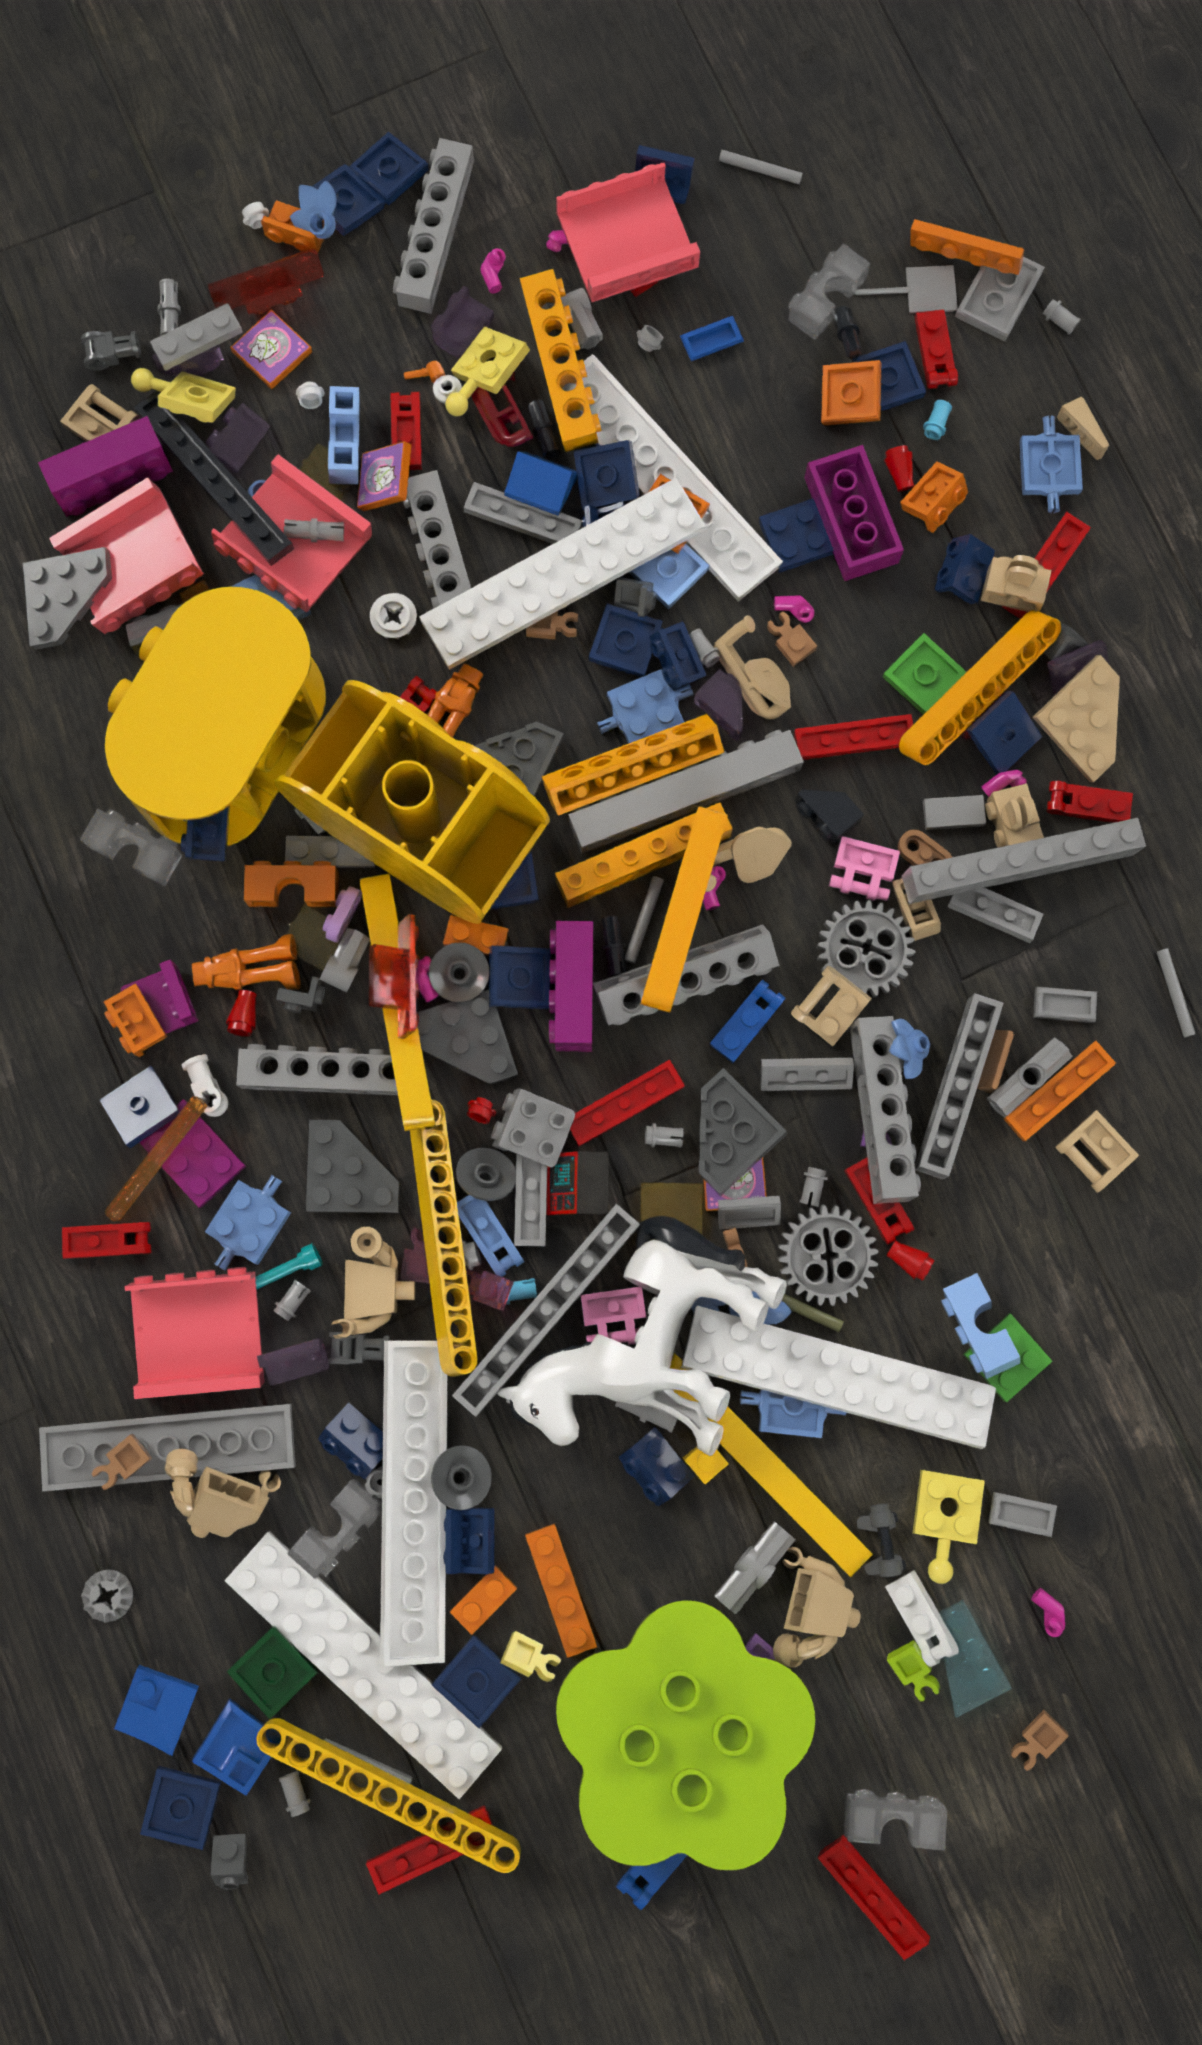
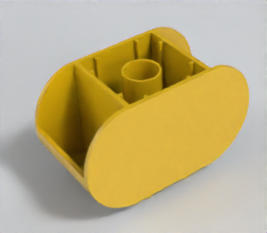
M221 587L194 596L173 613L164 630L155 626L147 633L139 651V658L144 661L133 682L126 678L122 679L112 691L108 701V711L113 713L105 736V754L110 773L121 791L147 822L161 835L178 844H181L182 834H187V822L183 820L209 817L219 813L229 805L227 846L236 844L248 837L258 827L279 792L275 786V781L279 776L285 774L300 753V749L309 740L323 715L326 704V688L322 674L311 657L310 645L305 631L293 613L279 601L260 591L243 587Z
M348 680L342 687L343 692L285 774L277 778L275 786L292 805L330 835L448 912L466 921L480 924L550 823L548 813L528 791L526 785L511 770L491 755L469 743L455 740L431 717L406 700L388 692H381L363 682Z

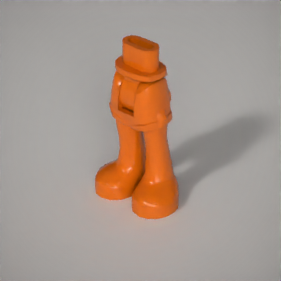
M463 664L459 672H454L452 678L444 684L441 690L436 692L435 700L427 714L439 724L446 712L450 713L443 729L452 738L463 719L470 714L475 694L480 690L478 683L483 677L482 672L467 664Z
M283 935L276 943L268 946L241 951L236 948L212 958L205 957L203 962L192 963L194 985H207L208 988H214V986L234 988L238 990L242 989L245 985L279 981L288 990H299L300 975L298 967L294 962L298 956L294 935ZM263 961H287L261 968L247 969L246 964Z

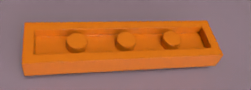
M914 219L911 227L910 246H914L921 251L936 252L950 259L965 260L973 265L987 266L1005 274L1019 275L1022 268L1023 248Z
M1094 1041L1005 1117V1122L1023 1142L1026 1141L1111 1069L1116 1062L1097 1041Z
M555 1523L525 1534L567 1658L596 1648L597 1643Z

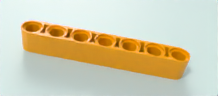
M1030 610L905 732L899 742L900 752L923 765L932 763L1058 638L1061 632V622L1037 610Z
M698 807L646 982L641 1005L671 1012L728 814Z

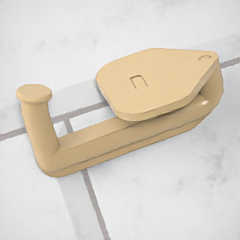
M747 615L715 642L714 648L717 647L719 649V661L750 709L765 719H776L791 707L790 685L780 668L772 660L761 658L749 660L744 664L732 644L747 632L752 633L755 630L754 620ZM763 696L772 701L774 704L771 707H769Z
M756 827L737 835L733 840L720 844L713 866L733 859L738 877L743 882L752 883L774 873L791 847L792 842L787 834L779 828ZM710 875L706 892L713 890L716 886V878L713 875Z

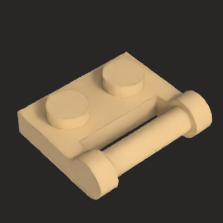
M90 384L60 422L63 427L87 442L140 419V416L132 410H125L101 394L99 388ZM95 403L121 421L116 425L89 406Z
M827 966L822 972L823 977L801 1005L794 1007L791 1014L799 1022L807 1025L830 1045L834 1046L872 998L837 970ZM832 984L837 985L840 990L817 1018L810 1013Z
M1097 1110L1055 1147L1061 1154L1065 1153L1093 1183L1091 1187L1097 1193L1104 1189L1139 1156ZM1080 1140L1106 1167L1107 1171L1103 1175L1073 1145L1075 1142Z

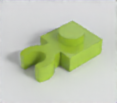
M915 1640L888 1654L887 1661L904 1686L913 1682L915 1685V1695L920 1701H924L926 1693L922 1689L924 1686L930 1687L935 1694L939 1693V1682L934 1676L928 1674L931 1672L932 1667H929L924 1662L921 1650Z

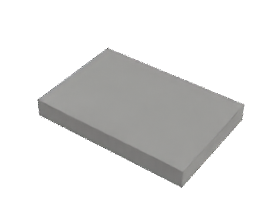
M1023 257V264L1019 275L1005 274L997 269L981 266L956 311L955 317L1006 342L1045 267Z

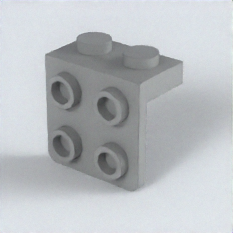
M516 1089L513 1094L508 1093L502 1106V1110L506 1111L502 1122L497 1121L491 1134V1138L495 1139L492 1146L503 1151L509 1150L548 1167L555 1166L575 1118L574 1111L523 1089Z

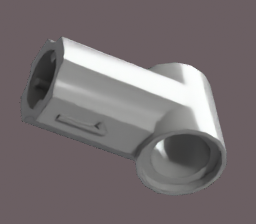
M581 287L567 293L566 296L561 297L563 306L569 305L573 323L568 325L572 333L576 332L580 349L585 348L588 350L603 340V334L592 314V307L587 293Z
M347 928L334 956H330L320 980L347 993L358 971L357 966L369 944L370 938L357 930Z

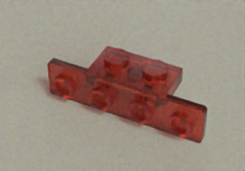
M311 248L208 284V290L215 308L227 303L231 309L245 305L248 314H262L267 312L272 306L278 304L288 305L295 302L298 297L303 296L300 285L323 277L324 272L316 249Z
M410 914L398 924V948L373 944L369 948V1006L398 1010V1038L405 1039L417 1029L419 1023V1014L416 1012V999L419 994V986L416 983V970L419 964V957L415 954V943L418 939L419 929L415 925V915Z

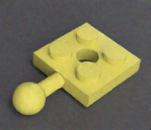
M483 327L451 369L457 379L466 383L459 392H454L447 397L445 402L447 411L453 416L465 414L468 409V399L477 387L497 394L502 388L501 386L506 383L530 351L526 342ZM495 357L493 361H487L490 358Z
M145 368L135 370L131 376V383L137 391L148 392L153 389L161 392L158 395L159 407L169 409L172 413L195 417L201 422L213 423L235 399L236 387L183 371L172 382L154 378L152 372Z
M925 1470L920 1471L913 1534L938 1538L936 1559L932 1560L928 1566V1575L935 1583H947L953 1576V1567L948 1561L951 1540L977 1544L984 1480ZM948 1497L952 1498L957 1505L956 1512L949 1517L945 1516L940 1508L941 1502Z

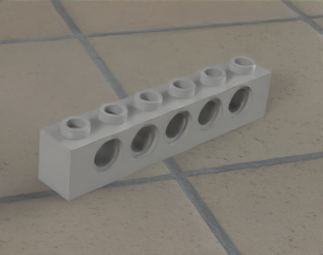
M439 138L437 149H432L429 160L431 170L429 174L424 175L422 183L423 198L422 200H417L415 207L416 223L415 225H410L408 232V242L410 244L408 251L404 250L400 262L402 272L400 276H396L393 285V293L397 295L398 306L432 314L474 164L472 145ZM450 173L451 175L444 176L443 174ZM439 198L445 199L443 201H435ZM430 224H438V225L435 226V227H429V226H428V225H430ZM423 249H430V251L426 253L420 252ZM418 274L424 275L421 278H413Z
M437 470L409 477L407 498L403 501L404 507H410L413 515L408 517L412 535L418 534L420 543L415 544L420 562L426 560L428 570L423 571L427 588L433 587L436 597L431 598L433 609L471 589ZM425 504L433 506L429 511H421L419 508ZM431 531H438L441 533L436 538H430L427 536V534ZM440 557L448 559L447 563L443 565H438L434 562ZM446 584H453L456 586V588L451 592H446L442 590L443 586H445Z
M762 924L689 950L681 977L688 972H692L693 976L688 982H679L673 1005L682 1004L687 998L697 994H710L715 991V988L726 984H739L744 978L754 974L757 976L765 975L771 972L772 968L779 966L770 932ZM749 952L748 959L745 962L738 963L739 956ZM717 962L721 963L718 971L709 972L711 965ZM652 963L593 983L603 1017L608 1026L611 1024L622 1025L627 1023L631 1017L640 1014L650 1015L658 1011V1009L641 1005ZM628 993H637L634 1000L630 1002L623 1001Z
M976 993L967 1000L917 1157L916 1171L940 1179L949 1177L1000 1017L1003 1002Z
M893 1016L858 1018L849 1026L874 1204L911 1201L919 1196L918 1192L921 1188L920 1177L915 1173L914 1166L916 1148L914 1144H911L910 1138L912 1119L910 1114H907L905 1103L908 1099V1091L906 1085L902 1082L901 1075L904 1063L902 1059L889 1052L894 1039L897 1037L891 1023L894 1021ZM873 1044L881 1047L883 1056L875 1053ZM877 1074H882L886 1078L887 1086L882 1085L878 1081ZM882 1103L890 1107L891 1116L883 1112ZM886 1133L893 1135L896 1142L895 1146L887 1142ZM890 1163L898 1166L900 1170L899 1176L891 1172Z
M248 1044L247 1049H239L236 1085L241 1089L398 1095L395 1079L390 1080L384 1076L386 1068L393 1065L391 1055H387V1050L370 1049L369 1054H357V1049L339 1048V1053L327 1052V1048L308 1047V1051H296L295 1046L280 1045L278 1050H266V1046L260 1044ZM269 1060H276L278 1062L276 1072L270 1075L265 1074V1063ZM298 1062H308L309 1068L304 1075L297 1076L294 1074V1067ZM331 1062L338 1063L339 1071L335 1076L327 1077L324 1075V1068L327 1064ZM359 1064H367L370 1067L369 1074L364 1078H356L354 1075V1070Z

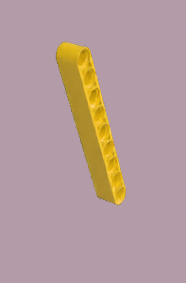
M388 873L360 878L404 1130L410 1131L436 1126L390 875Z
M431 1100L436 1126L410 1130L440 1366L446 1375L456 1377L471 1373L477 1365V1351L445 1111L438 1101ZM427 1140L432 1141L434 1144V1153L427 1148ZM431 1170H434L438 1174V1183L434 1182L431 1179ZM435 1200L442 1204V1213L436 1211L434 1207ZM439 1230L445 1233L447 1238L446 1244L441 1243L439 1240ZM443 1261L450 1265L451 1272L449 1275L443 1271ZM447 1292L452 1293L455 1303L453 1306L447 1302ZM452 1322L459 1329L457 1338L452 1335L450 1330ZM456 1354H459L463 1360L461 1369L455 1365Z
M674 1353L670 1369L688 1370L681 1368L683 1360ZM673 1390L682 1398L698 1402L687 1392ZM727 1406L721 1419L716 1422L722 1425L724 1429L720 1445L852 1577L873 1554Z
M274 1718L267 1721L257 1734V1745L265 1754L498 1872L509 1873L517 1867L521 1853L518 1840L514 1836L283 1719ZM268 1729L279 1731L281 1742L274 1744L268 1741L266 1731ZM299 1743L307 1745L310 1749V1756L307 1758L299 1757L295 1752V1745ZM326 1758L335 1759L339 1764V1771L334 1773L328 1772L324 1768L323 1761ZM363 1773L368 1779V1785L365 1787L356 1786L352 1781V1775ZM387 1787L392 1788L396 1791L398 1798L395 1801L388 1802L381 1796V1790ZM415 1802L422 1803L426 1807L427 1813L423 1816H415L410 1811V1805ZM443 1817H449L454 1820L456 1827L452 1831H445L440 1827L439 1820ZM472 1832H479L484 1836L485 1842L479 1846L472 1845L468 1840V1835ZM501 1847H509L515 1855L512 1859L505 1861L499 1858L497 1851Z

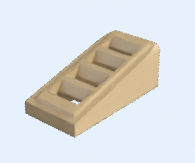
M1080 397L1063 405L1058 413V420L1072 435H1080V444L1096 460L1101 459L1109 443L1084 398Z
M903 879L892 881L905 924L911 928L908 931L910 937L916 941L938 934L941 930V922L932 900L908 905L907 894L903 893V890H905ZM926 909L925 913L912 916V913Z

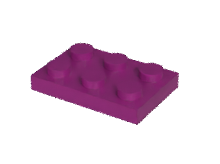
M183 1099L177 1104L182 1114L139 1143L198 1208H202L246 1166L188 1102Z

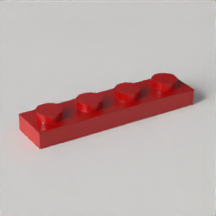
M1068 512L1065 513L1035 557L1039 565L1043 566L1044 569L1052 570L1047 592L1091 528ZM1002 606V608L1019 619L1028 613L1027 611Z
M912 714L798 728L794 730V738L803 760L899 748L901 737L913 726Z
M668 1060L576 1112L570 1132L580 1147L679 1091L685 1085L671 1061Z
M485 1805L469 1812L472 1816L494 1826ZM452 1820L440 1827L445 1831H452L455 1829L456 1823ZM472 1832L468 1835V1840L472 1845L479 1846L485 1842L484 1836L479 1832ZM422 1834L367 1860L366 1866L379 1895L464 1854Z
M844 1835L820 1851L817 1858L904 1960L928 1945L930 1940L928 1933Z

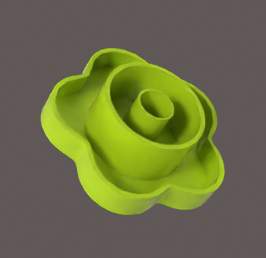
M678 1601L656 1609L638 1626L631 1641L625 1648L592 1654L574 1666L560 1687L556 1704L557 1723L561 1737L568 1750L583 1767L579 1788V1809L583 1826L592 1843L610 1859L626 1865L645 1866L661 1862L677 1853H684L697 1862L714 1869L739 1870L762 1860L777 1843L786 1818L784 1779L803 1759L814 1735L815 1710L813 1702L804 1683L789 1668L776 1661L749 1654L732 1622L714 1607L697 1601Z

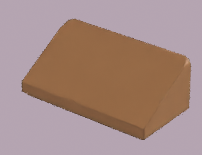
M995 1030L977 1089L988 1093L998 1089L1014 1036L1012 1031Z

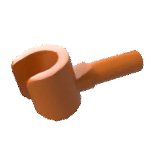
M431 361L426 365V368L404 372L405 380L429 376L432 383L445 375L438 361Z

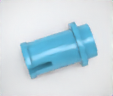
M944 400L934 402L930 418L923 425L924 435L927 438L938 440L945 434V424L952 410V405Z
M535 1278L507 1283V1280H504V1283L498 1284L500 1303L506 1302L508 1305L510 1301L537 1297Z

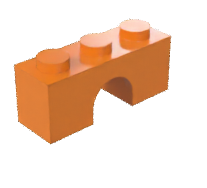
M254 861L253 865H245L244 902L248 907H278L281 890L290 884H298L304 887V901L308 907H337L335 904L339 892V872L336 866H331V862L316 861L313 862V865H301V862L285 861L283 865H272L269 861Z

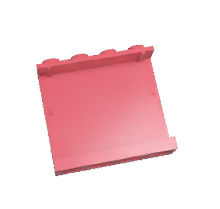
M665 163L647 165L642 170L630 174L622 173L614 179L605 182H594L586 188L577 191H567L561 196L556 197V214L591 303L699 267L700 250L697 242L690 244L665 182Z
M278 454L271 462V476L252 498L283 533L285 519L311 521V518H318V521L344 522V542L334 540L311 542V539L288 538L292 542L294 550L270 566L231 521L221 533L213 528L211 531L214 541L213 546L223 556L227 557L230 555L237 560L238 566L247 574L253 572L261 578V583L272 592L277 590L284 596V600L295 609L299 607L307 613L371 538L372 527L368 520Z
M146 478L49 538L53 547L62 555L105 547L110 551L112 579L105 588L101 587L92 599L94 603L90 607L95 617L90 621L91 624L104 634L119 629L124 622L144 614L147 608L157 602L167 600L172 593L182 587L192 585L197 578L203 575L162 491L149 478Z
M245 1267L227 1269L228 1274L215 1275V1270H204L196 1272V1277L184 1278V1273L166 1274L165 1280L153 1281V1276H139L134 1278L133 1283L125 1286V1291H131L138 1383L133 1386L134 1399L260 1388L265 1383L255 1272H246Z

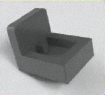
M619 577L616 582L614 606L637 612L638 616L645 617L655 607L656 592H653L654 583Z
M312 977L309 994L279 988L276 1000L281 1005H284V1010L289 1012L301 1013L302 1009L316 1012L317 1004L322 1005L325 987L322 986V981L319 978Z
M246 1834L213 1836L211 1877L215 1885L221 1889L232 1890L237 1889L240 1884H248V1875L246 1873L248 1838Z

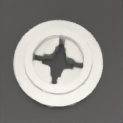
M385 594L379 597L371 607V624L375 632L382 635L385 639L395 638L398 640L401 636L409 635L411 629L416 625V608L412 601L402 594ZM387 610L393 614L400 613L398 615L400 625L393 620L387 622L389 619Z

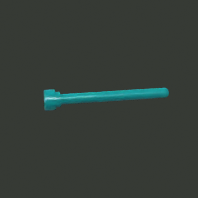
M311 1243L301 1248V1252L297 1253L296 1258L256 1276L257 1290L299 1269H310L312 1271L322 1266L323 1262L315 1245Z

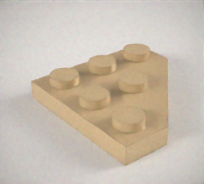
M1101 655L1095 656L1033 716V719L1089 782H1095L1115 762L1120 677Z

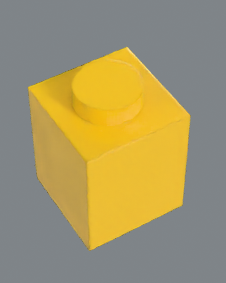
M697 1446L683 1457L704 1484L708 1483L729 1464L718 1450L709 1456L697 1449Z

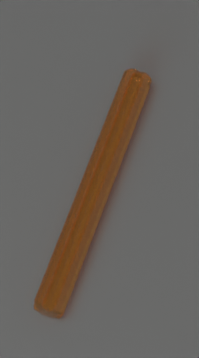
M198 1096L191 1097L106 1208L105 1214L113 1221L121 1220L207 1108L204 1100Z

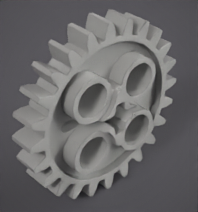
M870 900L867 901L864 908H861L860 903L855 901L852 911L847 905H844L842 907L843 915L836 911L833 912L832 918L835 923L826 920L824 923L825 928L829 932L820 931L819 937L825 940V942H820L816 946L817 949L824 951V953L817 957V961H826L827 963L821 969V972L827 966H831L864 993L870 990L873 998L878 996L879 988L883 993L888 994L890 991L889 983L897 988L900 982L896 976L905 979L908 973L903 967L911 968L913 962L906 958L915 954V950L907 948L908 945L915 941L914 938L905 937V934L911 928L910 926L900 927L903 916L894 920L892 918L893 908L884 913L883 903H880L876 909H872ZM853 924L859 925L863 929V936L855 937L851 935L849 926ZM878 935H888L891 938L892 945L889 947L880 945L877 939ZM844 939L852 945H844L840 942V940ZM864 944L869 945L868 950L870 952L868 955L862 954L863 949L861 947ZM842 952L850 953L854 958V963L851 965L843 964L840 961L839 954ZM880 954H888L891 956V959L888 960ZM868 963H879L882 966V974H872L868 969Z
M821 1205L820 1214H817L813 1208H809L808 1218L800 1213L797 1214L800 1223L796 1225L789 1222L788 1224L793 1230L792 1233L782 1232L781 1234L788 1242L787 1244L778 1245V1248L786 1251V1255L780 1256L777 1259L787 1264L780 1272L782 1274H791L786 1281L787 1285L797 1283L798 1285L794 1291L797 1295L806 1290L805 1300L808 1302L816 1295L818 1305H822L824 1299L828 1298L830 1305L835 1306L836 1297H839L842 1302L847 1303L846 1294L849 1292L857 1298L858 1292L856 1287L859 1285L867 1289L868 1286L863 1279L865 1277L874 1278V1275L868 1271L869 1266H878V1263L871 1260L870 1256L879 1253V1251L869 1247V1244L873 1243L876 1238L865 1236L870 1227L868 1225L858 1227L862 1219L860 1216L849 1220L851 1211L846 1209L842 1215H839V1206L835 1205L831 1213H828L825 1205ZM824 1228H828L829 1250L835 1252V1256L830 1257L833 1276L831 1283L827 1281V1261L821 1258V1254L826 1253L823 1236ZM846 1230L849 1234V1241L845 1246L838 1247L835 1244L834 1237L838 1231ZM809 1233H816L819 1238V1243L814 1249H806L803 1243L805 1236ZM843 1261H849L852 1265V1272L847 1277H839L837 1273V1267ZM812 1264H819L822 1270L820 1277L815 1280H809L806 1275L807 1268Z

